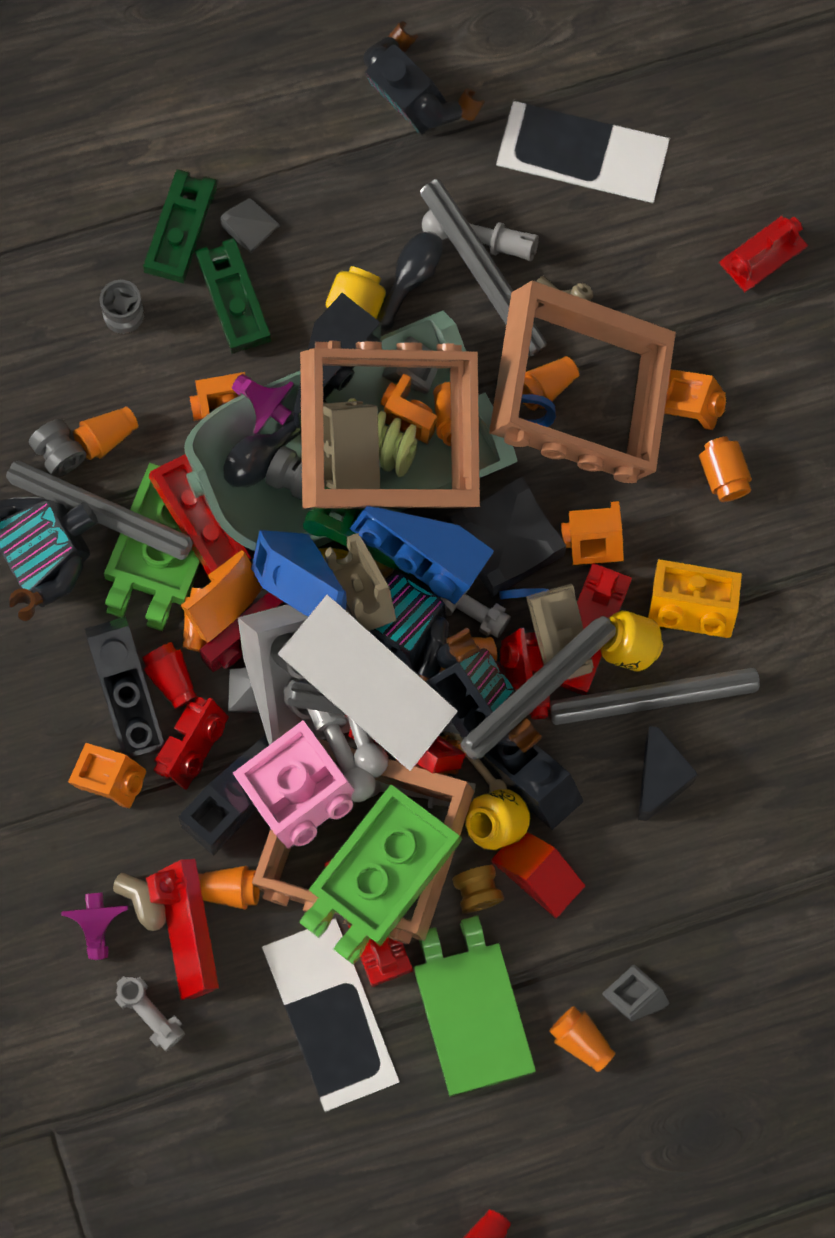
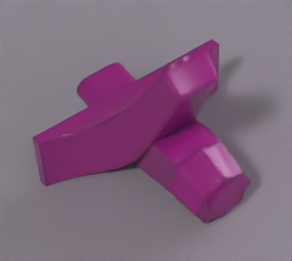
M243 373L237 377L232 389L239 396L242 394L248 398L254 407L256 414L254 434H259L271 417L281 425L287 421L292 411L282 405V402L295 386L293 382L290 381L288 384L278 388H268L257 384Z
M103 892L85 894L86 909L62 911L61 916L69 917L81 926L86 938L88 959L101 960L108 958V946L105 944L106 929L117 915L129 909V905L104 907Z

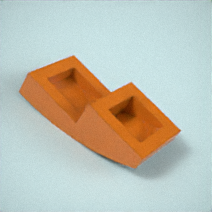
M242 550L208 575L211 583L181 604L197 633L206 642H210L237 619L263 589L251 569L252 563Z

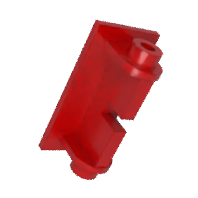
M780 216L720 260L719 264L746 293L808 247V244L799 235V232L803 230L802 224L796 217L787 219Z
M524 628L518 629L501 641L500 662L505 668L506 677L516 691L533 676V673H537L544 666L536 634H525ZM550 695L531 712V719L538 720L548 717Z
M197 696L194 702L189 701L174 727L177 732L184 734L185 737L182 741L172 736L168 737L154 760L157 765L153 771L166 779L171 777L182 789L187 790L193 778L200 773L203 761L214 742L223 734L229 716L211 698L205 700Z

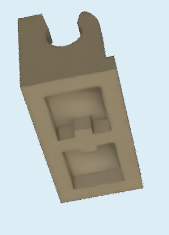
M363 401L323 403L324 487L331 489H380L377 406L374 404L363 405Z
M359 533L347 537L349 554L343 559H336L335 552L329 547L325 553V560L330 569L333 570L342 588L346 591L347 603L345 611L368 631L396 621L389 586Z
M572 584L526 596L543 665L548 663L584 630ZM591 657L568 679L591 673L592 668H594Z

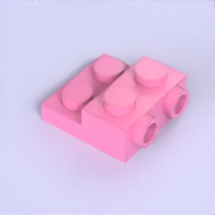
M304 720L233 772L274 834L287 848L294 844L296 846L308 844L317 834L316 827L328 818L339 819L344 817L353 807L351 796L354 788Z

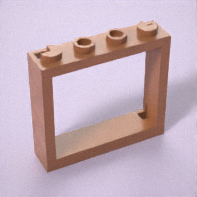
M533 280L511 293L489 433L504 438V442L511 446H529L541 450V454L547 458H565L577 462V466L583 470H601L613 474L615 480L623 483H636L637 480L655 473L676 332ZM534 317L641 354L627 454L519 418Z
M340 341L315 342V348L300 352L302 508H365L366 506H372L377 508L464 509L480 507L478 352L462 351V345H454V343L437 344V351L422 350V343L414 342L397 343V350H382V342H357L356 349H341ZM323 366L450 368L452 489H324Z
M318 739L340 768L328 741ZM351 748L353 755L355 754L356 749ZM388 759L387 769L382 775L376 777L375 780L450 802L444 824L460 835L474 795V790L466 781L439 773L432 774L418 767H413L409 771L400 762ZM270 829L252 884L264 892L263 899L282 906H287L289 900L304 904L303 911L307 912L317 901L318 897L311 893L309 889L280 881L291 847L287 848ZM454 852L420 894L412 921L402 918L388 938L410 944L411 938L425 941ZM344 919V922H343L344 924H346V925H348V926H352V925H353V924H351L349 921H347L346 919Z

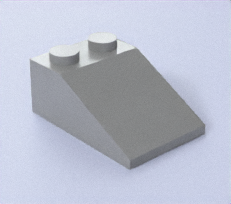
M288 604L238 617L243 659L269 745L303 720L312 732L315 727L307 709L288 706L285 703L284 688L288 686L290 681L309 682L278 655L308 618ZM346 716L347 723L341 728L343 733L350 731V725ZM324 736V737H317L318 739H322V740H323V739H326L325 736Z

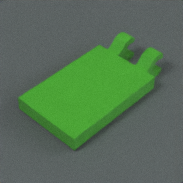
M149 463L130 510L181 532L149 479L150 471L160 466ZM120 533L104 572L105 579L114 582L105 602V605L108 606L107 613L121 618L124 617L132 590L135 589L154 596L145 616L148 619L146 625L163 631L172 603L181 605L185 602V597H189L201 567V562L192 549L186 559L180 560Z
M391 784L310 887L309 891L317 896L318 899L304 914L299 923L320 938L329 927L336 912L353 925L337 942L334 950L351 964H354L362 955L370 938L380 946L383 944L463 839Z
M478 916L461 920L460 927L468 952L443 958L437 930L434 927L428 930L425 941L419 940L425 964L414 966V973L449 1097L531 1075L536 1072L500 945L497 943L486 946Z

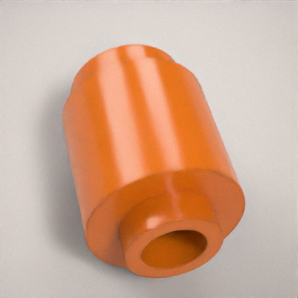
M719 437L707 442L704 445L706 450L699 455L712 493L718 495L720 502L733 501L750 493L751 487L749 482H751L752 477L739 442L729 441L728 437Z

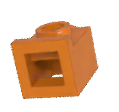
M619 501L611 502V508L569 511L570 522L561 523L562 539L566 544V548L572 549L573 565L624 561Z

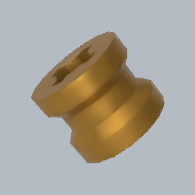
M493 865L473 868L452 878L454 887L460 890L463 899L460 906L463 913L487 909L504 901L502 891L496 888L494 883L496 872Z

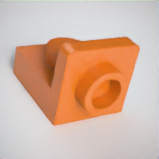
M670 369L664 414L698 419L704 429L713 430L718 417L723 415L726 407L725 392L716 379L711 375Z
M245 372L195 380L197 395L189 396L194 421L202 420L210 413L209 409L218 408L230 400L239 397L232 389V386L237 377L242 373L245 375Z
M403 374L398 384L393 382L389 384L380 404L384 406V412H386L385 423L390 425L395 418H400V431L405 432L411 424L416 425L415 438L428 445L436 430L437 415L433 414L432 409L421 401L406 400L410 393L412 377Z
M85 743L68 782L78 789L110 798L120 806L129 809L135 797L142 789L146 769L125 754Z

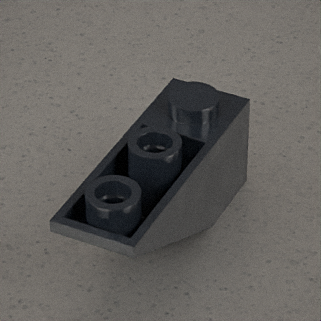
M341 293L315 321L308 350L315 348V342L340 341L341 349H356L357 342H382L380 340L381 322L344 293ZM323 366V403H327L326 399L335 389L341 391L347 386L354 376L355 371L353 369L355 366ZM301 381L293 410L294 425L299 429L301 428Z
M126 616L85 628L88 644L122 754L131 758L161 749L164 746L163 737Z
M266 735L211 781L178 816L182 829L213 856L257 810L233 772L269 746Z
M496 744L480 758L500 780L505 782L509 790L521 796L528 810L551 830L584 802L571 774L536 744L525 753L518 746Z

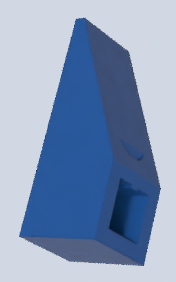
M366 506L350 528L353 532L359 533L365 544L380 550L391 558L401 570L413 574L428 585L433 593L449 600L454 605L470 588L494 552L493 549L460 525L372 506Z
M259 531L251 569L263 589L309 617L326 595L331 597L344 610L346 609V591L336 579L333 570L330 569L321 551L318 550L309 534Z

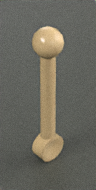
M443 732L444 735H450V739L460 740V743L463 740L460 734ZM467 753L465 754L490 785L489 792L497 789H507L505 782L495 779L479 758L473 760L467 756Z

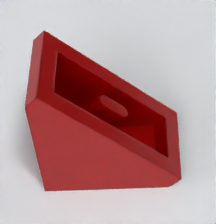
M528 832L518 842L502 847L491 859L493 864L556 919L586 886L555 847Z

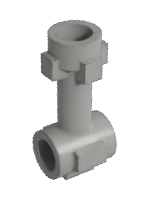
M468 590L455 605L449 600L441 598L445 603L447 616L452 615L457 608L480 622L479 632L487 637L491 634L499 638L511 618L510 615L505 613L504 607L496 603L490 609L466 595Z
M123 976L116 982L118 987L115 1001L122 1009L126 1007L134 1009L154 1031L150 1040L157 1048L161 1046L165 1051H168L184 1037L186 1033L180 1028L182 1023L175 1016L167 1020L147 998L145 990L148 986L141 977L136 979Z

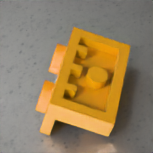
M658 559L648 618L653 619L660 627L730 638L738 613L742 573Z

